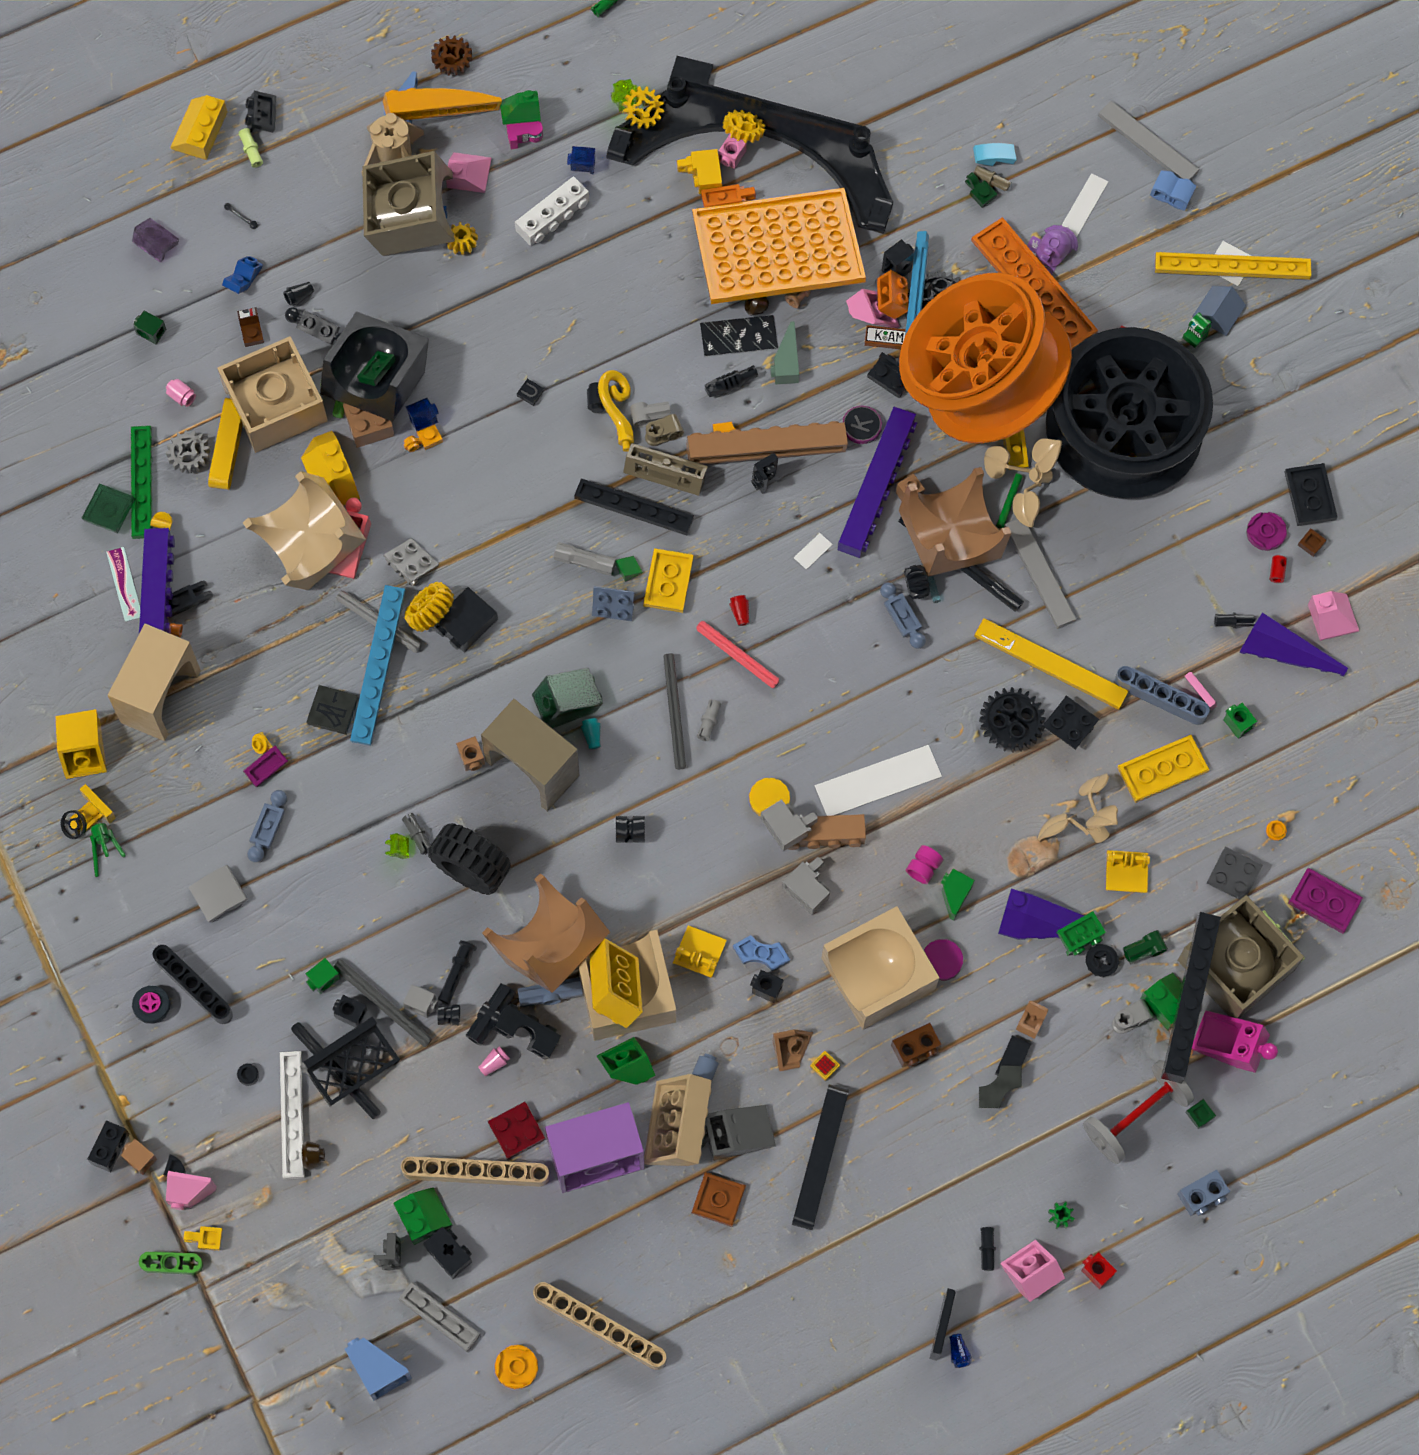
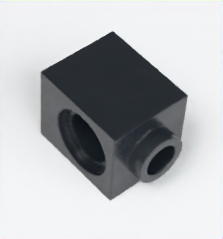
M760 970L758 975L754 974L750 983L752 994L775 1004L783 987L784 980ZM769 982L772 987L765 990L761 988L760 984Z
M343 995L341 999L336 1000L332 1010L336 1019L356 1028L361 1024L367 1012V1007L365 1004ZM347 1007L354 1008L353 1013L350 1015L344 1014L343 1011Z

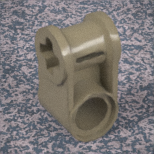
M676 414L652 421L646 425L645 440L651 446L676 440L684 435V430Z

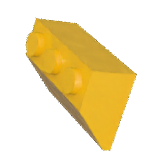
M209 95L191 99L170 148L207 160L228 113L225 100Z

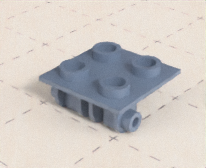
M594 586L592 616L632 621L634 592Z

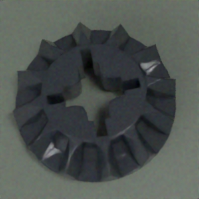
M1098 944L1089 949L1086 954L1085 963L1088 971L1093 973L1094 976L1104 978L1112 975L1117 970L1119 957L1112 947ZM1106 954L1105 962L1107 963V965L1103 964L1100 968H1098L1099 961L1096 960V958L1101 959V957H1103V955Z

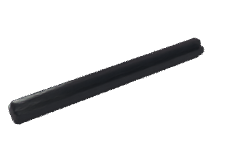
M300 1022L292 1026V1032L313 1055L324 1049ZM333 1059L332 1067L342 1069ZM331 1071L330 1074L341 1084L343 1073ZM345 1074L344 1085L354 1086L356 1083L348 1074ZM360 1088L350 1093V1096L371 1119H375L380 1115V1109Z

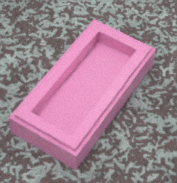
M1192 672L1186 674V680L1201 699L1208 704L1209 709L1212 711L1217 707L1216 701Z

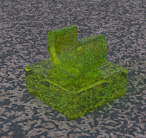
M398 833L391 834L390 839L385 841V844L390 846V851L385 852V854L400 859L409 858V838Z

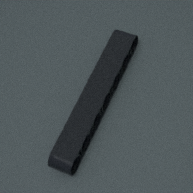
M828 1085L792 1221L794 1226L813 1231L849 1089Z

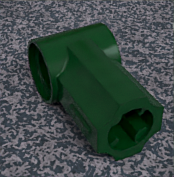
M1159 930L1150 932L1142 937L1141 940L1123 947L1124 956L1130 965L1149 956L1156 957L1168 950Z

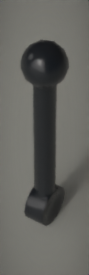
M225 203V210H230L250 225L251 229L257 228L256 221L249 220L232 208L230 203Z

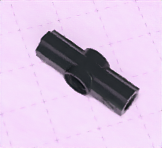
M500 983L490 1000L486 1001L480 1008L477 1019L470 1027L466 1037L473 1043L481 1046L492 1031L490 1027L501 1007L506 1004L509 1005L516 992L507 985Z

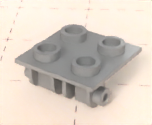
M412 538L383 555L387 565H390L396 573H399L400 577L404 576L407 584L412 586L418 584L419 577L439 566Z

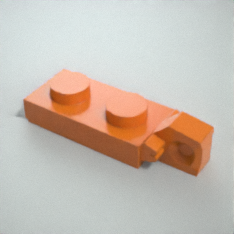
M739 184L701 190L704 207L756 199L754 187L744 188V186H739Z

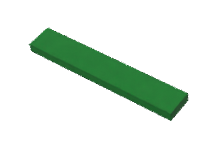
M132 426L131 537L132 539H143L144 529H153V526H150L152 520L151 426Z

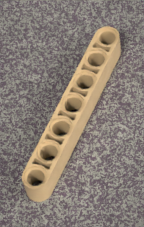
M406 1157L401 1162L402 1173L409 1180L541 1187L546 1185L550 1179L547 1166L541 1163L430 1157ZM409 1164L417 1166L416 1170L412 1173L405 1171ZM430 1165L438 1166V1171L430 1174L427 1172V1168ZM452 1166L460 1168L456 1175L449 1174L448 1170ZM478 1167L481 1169V1173L478 1176H472L470 1170ZM499 1168L503 1173L499 1177H493L491 1175L492 1170ZM520 1169L524 1171V1175L521 1178H515L512 1175L513 1172ZM539 1170L546 1173L545 1177L540 1180L534 1177L535 1172Z
M540 1282L534 1287L533 1295L538 1304L651 1369L660 1370L665 1366L666 1353L662 1348L546 1282ZM547 1289L550 1293L547 1298L542 1299L537 1296L538 1291ZM564 1299L568 1302V1306L565 1309H558L556 1303ZM583 1310L587 1313V1317L584 1320H577L575 1313ZM597 1321H603L606 1327L602 1331H597L594 1329V1324ZM622 1332L625 1335L624 1340L621 1342L614 1341L612 1338L614 1333ZM639 1342L644 1346V1349L640 1353H635L631 1347L634 1343ZM655 1353L663 1357L659 1364H655L650 1360L651 1356Z

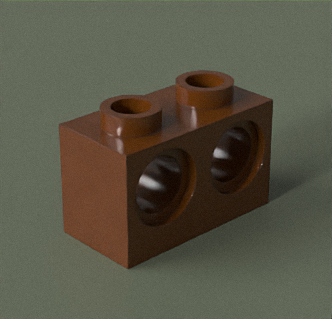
M931 1023L892 1040L891 1047L902 1068L907 1065L908 1067H913L920 1063L919 1059L926 1056L927 1058L936 1056L942 1045ZM928 1038L931 1040L932 1045L926 1047L921 1043V1040ZM909 1047L913 1050V1054L905 1055L902 1049Z

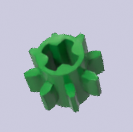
M1056 1202L1054 1204L1055 1210H1048V1213L1052 1215L1048 1222H1054L1056 1229L1061 1225L1067 1229V1221L1073 1222L1075 1219L1070 1216L1074 1209H1068L1066 1207L1067 1202L1061 1206ZM1060 1211L1064 1213L1062 1220L1059 1219L1058 1215Z

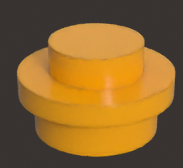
M1278 820L1271 821L1266 827L1267 836L1274 841L1282 840L1287 833L1285 824Z

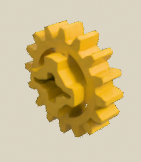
M638 86L637 92L632 89L630 91L631 96H625L627 101H624L622 106L626 108L622 113L628 115L625 118L626 121L632 120L631 126L636 123L638 124V129L642 125H644L645 129H648L649 123L655 126V120L659 121L661 119V116L658 114L664 112L660 108L664 102L658 101L661 96H655L654 89L649 92L647 86L644 90ZM636 97L637 103L631 106L632 100ZM641 104L643 107H648L645 111L642 108L639 109ZM655 110L653 117L649 118V112Z
M734 110L733 113L728 112V115H725L723 129H726V134H731L730 138H735L738 142L743 140L744 143H747V141L754 143L755 140L759 141L760 137L762 138L765 125L762 124V119H757V115H753L751 112L744 113L743 110L741 112Z

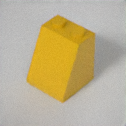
M97 710L55 716L57 752L65 778L70 779L107 772L101 723Z

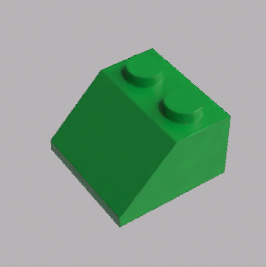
M1173 972L1158 980L1144 991L1140 998L1145 1000L1150 1011L1167 1031L1173 1026L1182 983Z
M434 1187L411 1193L393 1203L413 1245L430 1238L442 1226L445 1229L453 1226Z

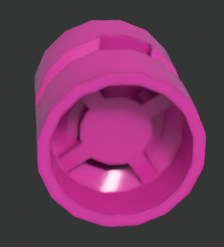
M921 845L916 852V859L910 861L906 872L916 881L928 884L934 876L933 870L938 869L944 859L934 849Z

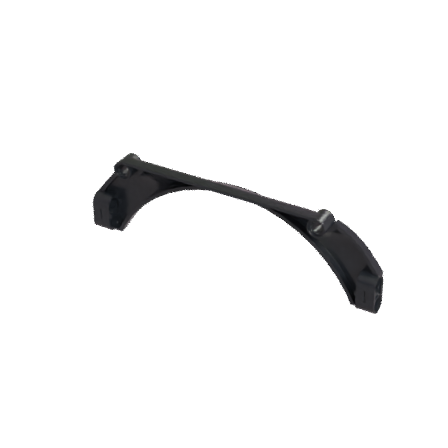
M673 76L669 80V90L663 91L658 99L659 102H664L663 106L660 107L664 112L658 114L661 116V119L659 121L655 120V126L649 123L648 129H645L644 125L638 129V124L635 123L631 126L632 120L629 119L614 129L606 159L634 165L651 152L681 138L710 132H725L726 129H723V122L728 112L733 113L734 110L737 112L743 110L744 113L751 112V114L757 115V119L763 120L762 124L765 125L763 136L783 142L804 153L824 168L840 188H845L847 200L859 228L881 234L885 232L894 201L879 169L873 147L870 144L871 132L866 126L681 76ZM655 110L649 112V118L653 117Z

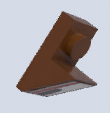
M257 307L237 311L245 347L263 344L264 339Z

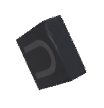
M527 378L516 394L517 397L534 406L544 392V388Z

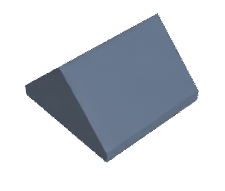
M1212 286L1192 317L1200 312L1202 317L1212 322L1211 328L1227 336L1246 307V304L1232 286Z

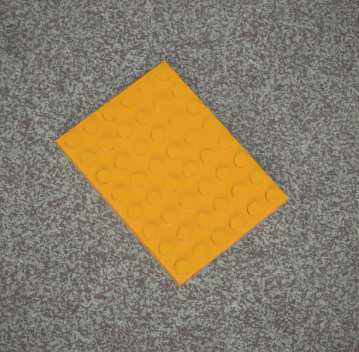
M845 188L692 209L711 304L866 282Z

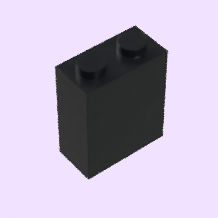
M467 587L454 599L452 607L449 608V612L444 615V618L435 624V630L440 636H446L456 650L460 648L465 653L498 620V615L491 606Z

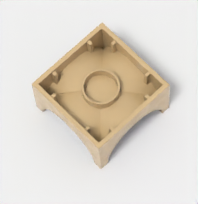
M300 471L295 476L299 481V487L287 502L266 515L247 518L243 524L246 529L253 531L265 540L279 556L287 573L281 578L282 582L286 586L309 590L360 546L366 538L323 477Z

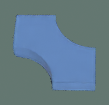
M750 935L733 945V949L743 965L749 962H759L766 965L773 972L790 962V958L780 942L766 945L759 943Z

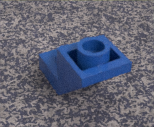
M251 256L238 260L234 273L224 278L222 286L237 294L248 290L261 271L263 264L257 262V259Z

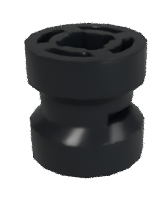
M438 1004V1025L451 1023L452 1025L459 1026L460 1004H453L451 1007L446 1004Z

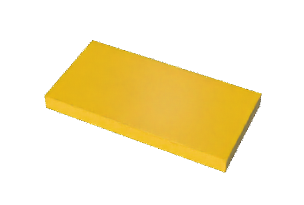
M1188 735L1117 766L1135 803L1209 772V768L1192 735Z

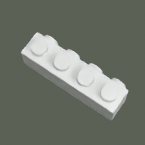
M573 176L516 220V232L530 246L541 242L546 234L550 231H555L560 223L564 220H569L574 212L578 209H583L588 204L589 191Z

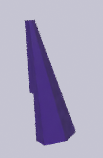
M1263 612L1240 650L1241 654L1248 653L1257 655L1259 658L1266 657L1285 664L1303 668H1315L1321 670V672L1337 673L1343 677L1348 670L1346 666Z

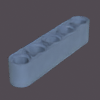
M1120 667L1115 676V684L1128 690L1129 694L1192 724H1203L1209 714V706L1204 701L1132 667ZM1126 675L1129 680H1122L1120 676ZM1139 684H1145L1148 689H1141ZM1157 693H1164L1166 698H1160ZM1176 702H1183L1185 706L1179 707ZM1200 710L1203 716L1196 715L1194 711Z

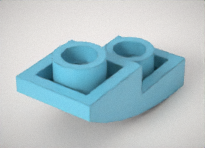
M987 143L973 147L975 162L978 164L993 166L996 161L1014 164L1017 160L1014 144Z

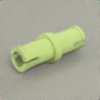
M250 129L240 130L238 135L244 145L243 150L248 155L251 166L253 168L261 166L263 160L258 152V144L254 142Z

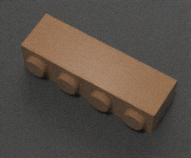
M864 814L816 816L818 821L810 827L812 831L808 833V837L788 850H796L799 847L818 849L820 846L839 848L841 845L860 847L861 844H865L866 840Z

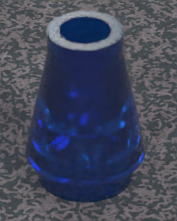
M962 1334L951 1335L949 1337L951 1363L954 1364L955 1368L969 1366L972 1356L963 1340Z

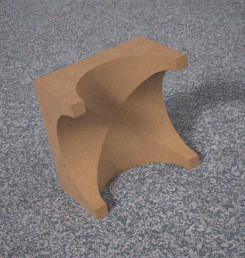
M982 467L974 468L972 473L957 486L936 494H921L918 492L915 483L907 485L899 512L928 577L1002 558L1012 533L1009 526L998 530L988 515L983 497L982 484L984 472Z
M539 874L534 879L539 889V905L528 925L510 935L496 934L488 927L482 934L507 965L553 993L607 937L610 931L585 899L580 898L575 903V906L558 892L545 876Z

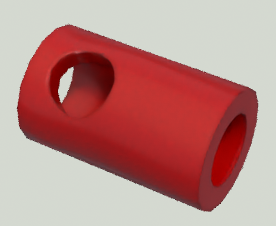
M1275 555L1272 557L1269 578L1271 582L1283 583L1285 581L1287 558L1285 556Z

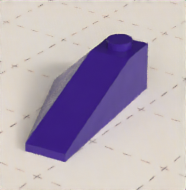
M1011 889L998 934L1017 940H1025L1026 938H1059L1056 933L1058 930L1084 915L1032 894Z

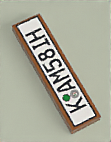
M867 325L864 346L901 350L906 329Z

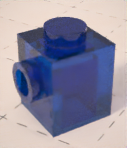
M428 398L405 406L410 422L416 431L438 423L436 417L439 414L435 403H430Z

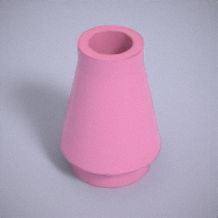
M499 1046L496 1049L493 1048L478 1068L487 1076L507 1065V1061L510 1058Z

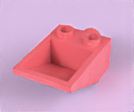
M350 498L346 502V510L357 527L361 528L360 531L367 540L371 527L369 516L358 514L362 504L359 499ZM366 540L329 573L355 579Z

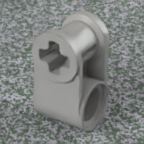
M1141 999L1117 1012L1112 1021V1028L1118 1034H1124L1147 1024L1154 1019V1016L1145 1000Z

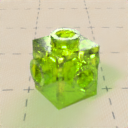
M631 79L619 80L613 84V92L610 93L613 103H616L619 112L626 108L622 106V103L627 101L625 96H631L630 91L632 89L637 92V85H633ZM636 97L632 100L631 106L637 103Z

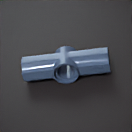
M580 977L564 980L553 993L540 985L518 988L521 1007L537 1004L554 1005L564 999L583 996Z

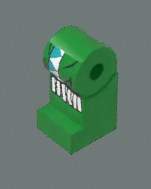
M1198 312L1188 324L1189 327L1182 338L1196 349L1208 336L1212 322L1202 317V314Z

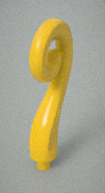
M608 370L599 379L598 393L605 410L616 426L618 444L622 446L623 451L628 452L631 443H634L633 430L629 421L616 407L611 397L617 402L627 400L631 393L630 384L620 372ZM609 382H617L621 387L622 393L618 391L615 385L609 387Z

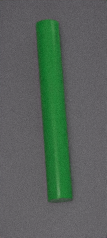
M1016 473L996 524V527L1000 529L1005 526L1014 497L1023 478L1021 474Z

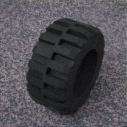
M455 823L444 825L428 849V856L438 869H441L443 873L450 876L456 882L481 894L490 895L495 893L511 869L510 859L506 857L507 855L499 847L482 837V835Z

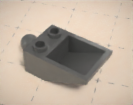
M766 1105L726 1109L708 1113L706 1117L705 1128L707 1134L702 1139L701 1148L709 1142L713 1161L776 1147ZM719 1125L720 1129L718 1128L717 1131H714L712 1127ZM723 1145L725 1149L718 1150L717 1147Z

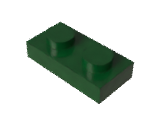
M377 351L357 375L358 381L376 386L395 363V356Z

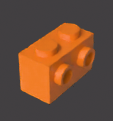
M892 270L878 277V310L895 320L908 312L907 279Z

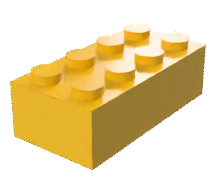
M604 939L589 954L592 1006L598 1014L604 1015L615 1024H620L627 1028L643 1012L638 957L611 941Z

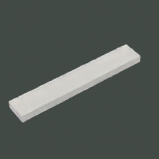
M301 1051L280 1052L283 1180L305 1178V1168H303L302 1164L304 1122L302 1069L300 1068L302 1064Z

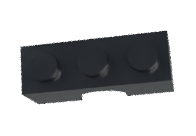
M510 1003V1005L502 1006L490 1028L508 1039L514 1036L518 1028H524L529 1032L531 1038L527 1050L544 1060L550 1058L561 1035L556 1033L557 1029L550 1025L544 1026L540 1024L537 1017L531 1014H523L520 1012L521 1008Z

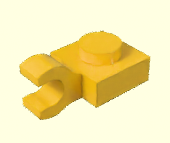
M200 1226V1232L184 1231L183 1240L187 1243H198V1249L220 1251L223 1229Z

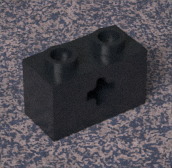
M901 239L886 250L883 255L881 271L885 274L892 270L903 277L910 273L914 259V249L908 243L906 244Z
M442 1226L423 1245L445 1272L454 1279L472 1263L470 1258L472 1253L465 1245L460 1246L456 1242L458 1237L451 1229L446 1231ZM447 1247L450 1250L453 1248L454 1254L452 1256L450 1254H446L445 1249Z

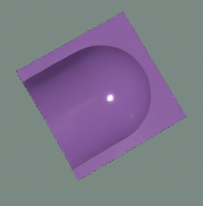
M629 1102L545 1127L548 1147L562 1194L644 1170V1150Z

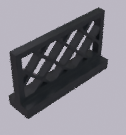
M373 1016L305 1060L300 1066L304 1074L307 1073L329 1107L400 1061L395 1051L376 1026L377 1022ZM372 1033H375L379 1039L378 1046L366 1044L367 1037ZM352 1046L362 1047L361 1058L349 1056ZM365 1048L377 1050L375 1061L364 1059ZM380 1051L388 1052L393 1060L388 1063L378 1062ZM334 1058L345 1059L343 1069L332 1067ZM348 1059L360 1062L358 1072L346 1070ZM363 1062L374 1065L372 1074L361 1073ZM317 1069L328 1070L326 1081L317 1079L313 1072ZM331 1071L343 1073L341 1084L329 1082ZM345 1074L357 1076L354 1086L344 1085ZM328 1085L340 1088L339 1096L333 1100L327 1093Z

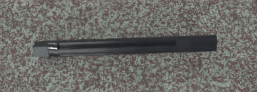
M900 517L898 522L906 527L902 517ZM977 565L960 569L1014 612L1023 605L1024 601Z

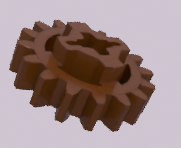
M456 35L452 39L446 36L445 41L440 38L439 44L434 43V49L431 50L432 63H434L435 69L440 68L441 74L447 71L448 76H450L451 72L458 75L459 70L464 73V67L469 68L470 62H472V48H469L468 42L464 43L462 37L457 40Z

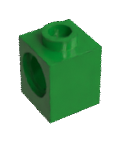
M1243 702L1238 706L1235 704L1230 706L1225 711L1226 715L1223 719L1238 739L1252 730L1257 723V720ZM1240 716L1244 721L1238 722L1234 717Z
M326 958L305 973L308 979L306 981L307 985L313 992L317 990L320 994L340 979L338 972Z

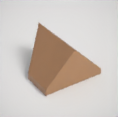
M793 1029L773 1034L772 1041L779 1071L800 1067L813 1032Z

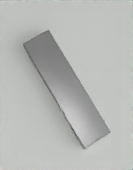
M413 1282L409 1284L398 1298L400 1302L466 1352L469 1351L480 1336L479 1332Z

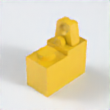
M718 149L692 151L691 156H687L686 159L677 160V171L692 174L694 187H698L699 195L701 190L722 187Z

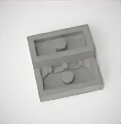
M228 865L213 871L189 887L208 922L215 921L227 911H233L248 900Z

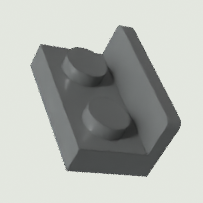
M387 1233V1239L383 1240V1252L386 1255H374L373 1260L379 1267H382V1270L390 1271L395 1270V1267H401V1240L396 1233Z

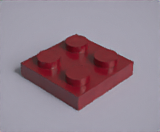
M526 1102L487 1121L507 1160L545 1140Z

